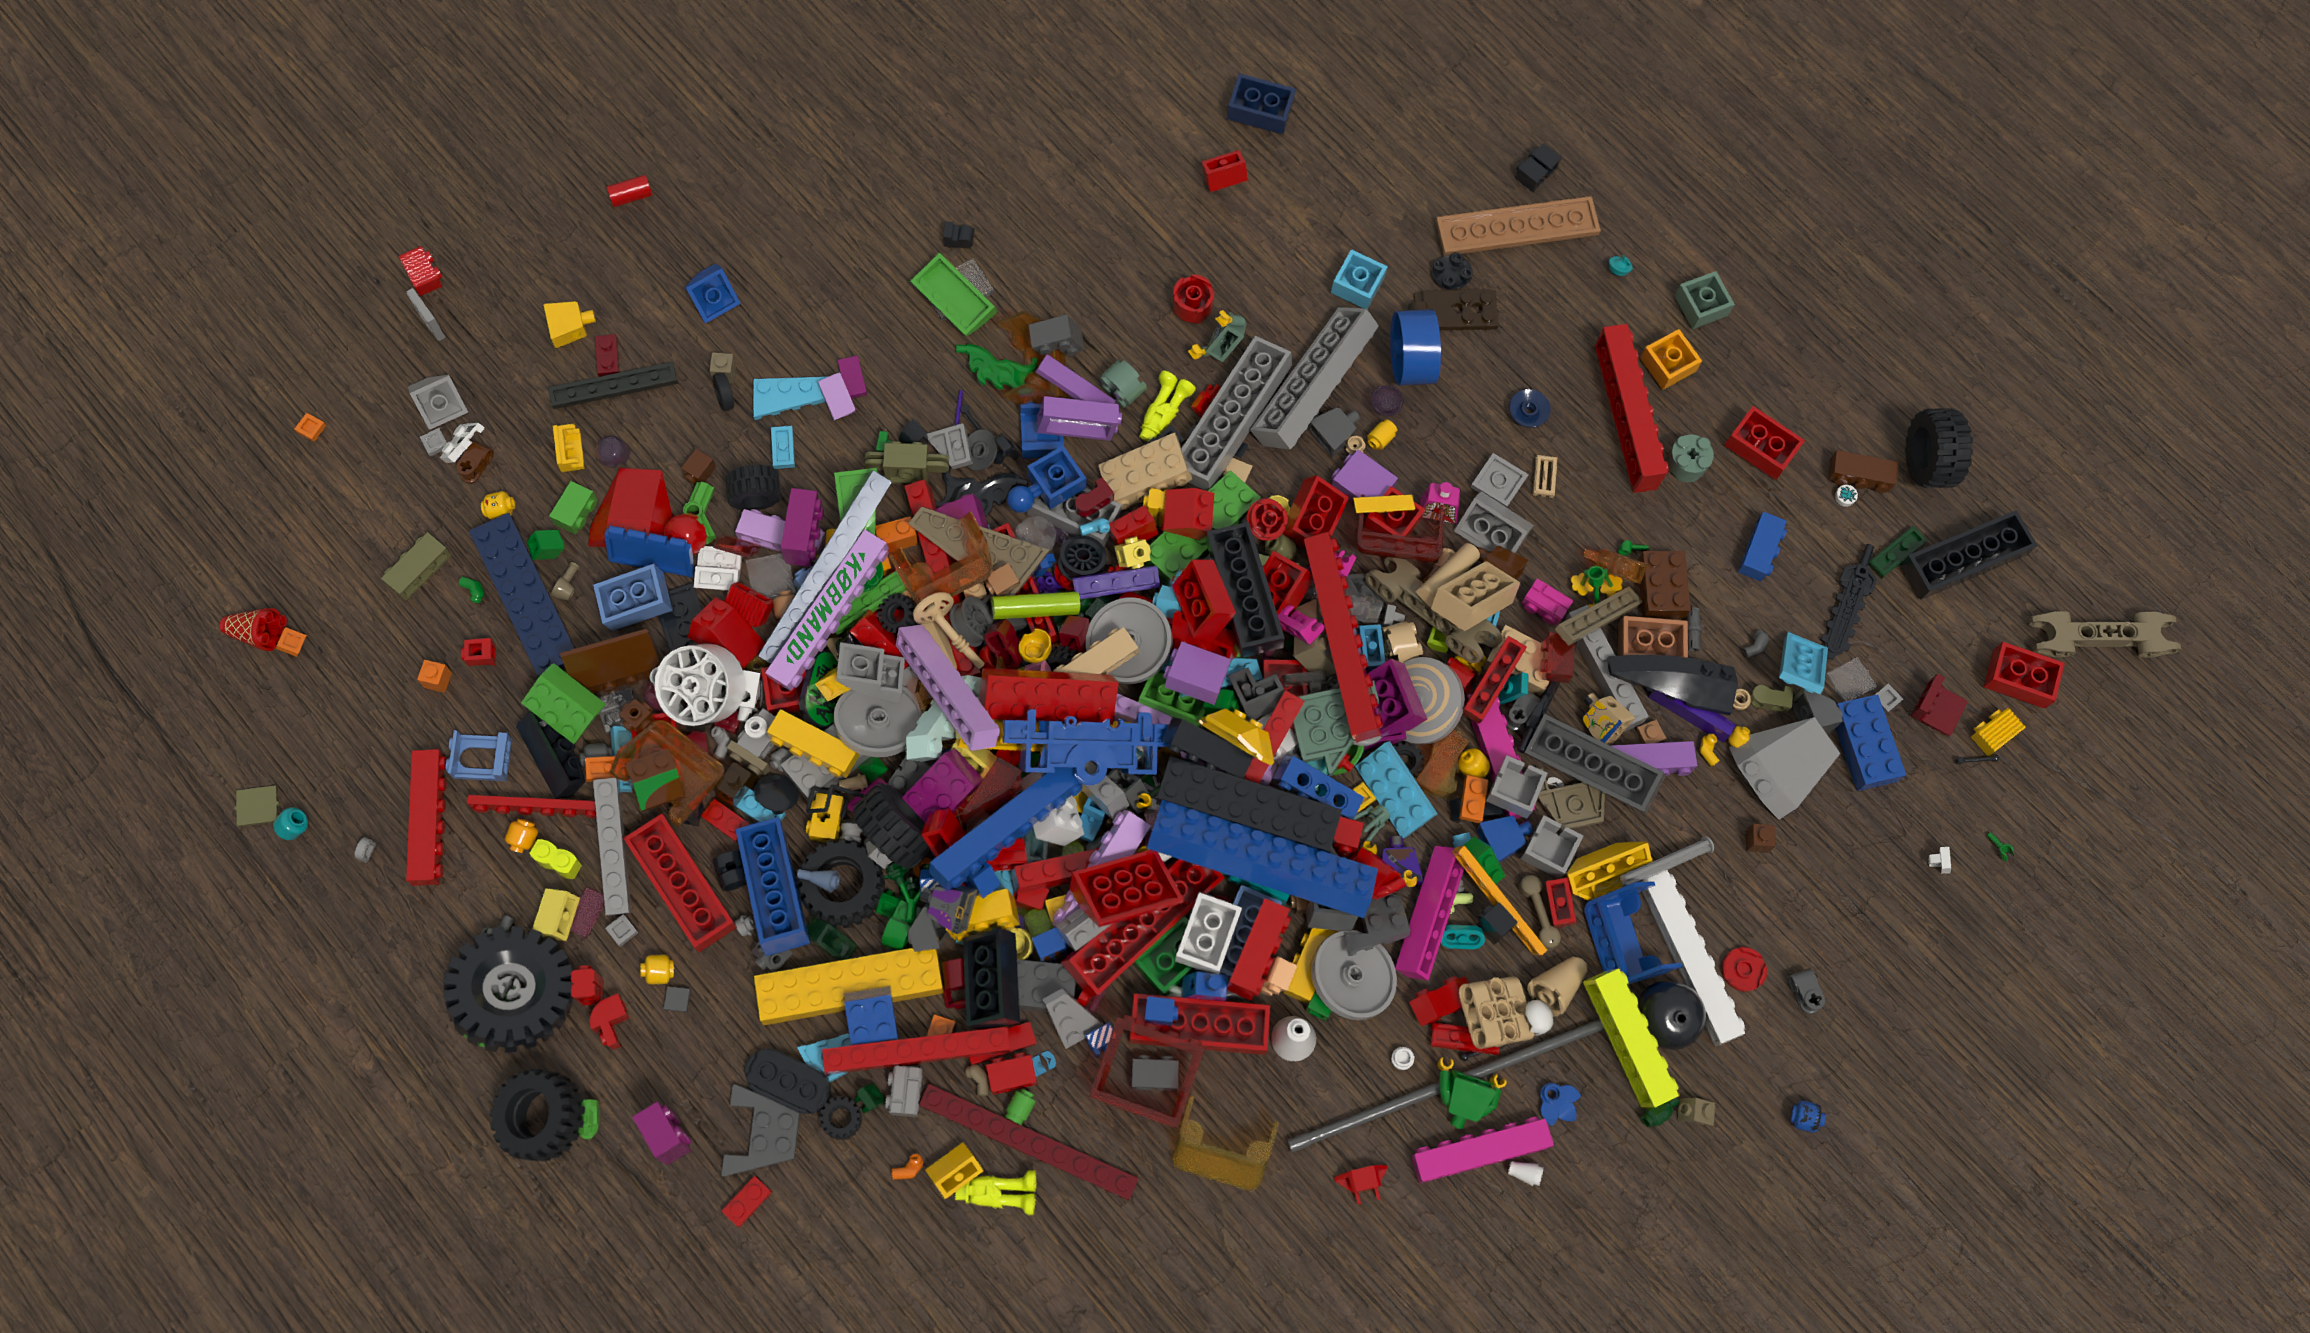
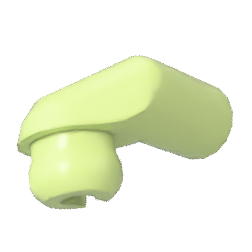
M1456 893L1450 914L1454 913V906L1457 904H1472L1473 895L1471 893Z

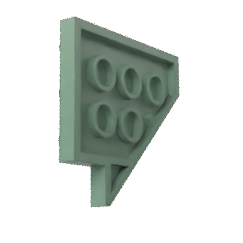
M1373 681V687H1370L1371 693L1376 695L1379 704L1375 683ZM1340 688L1300 696L1299 698L1305 700L1293 721L1302 761L1306 763L1325 759L1329 776L1333 775L1355 741L1351 736Z

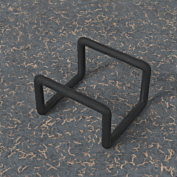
M835 784L830 785L829 790L817 786L811 788L806 807L807 813L827 812L832 795L842 796L844 804L840 823L857 822L854 819H845L849 798L833 792V789L861 798L865 794ZM815 791L827 794L824 808L811 809Z

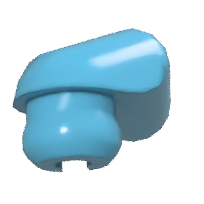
M1100 518L1080 525L1079 530L1082 536L1096 531L1106 533L1110 530V525L1107 519Z

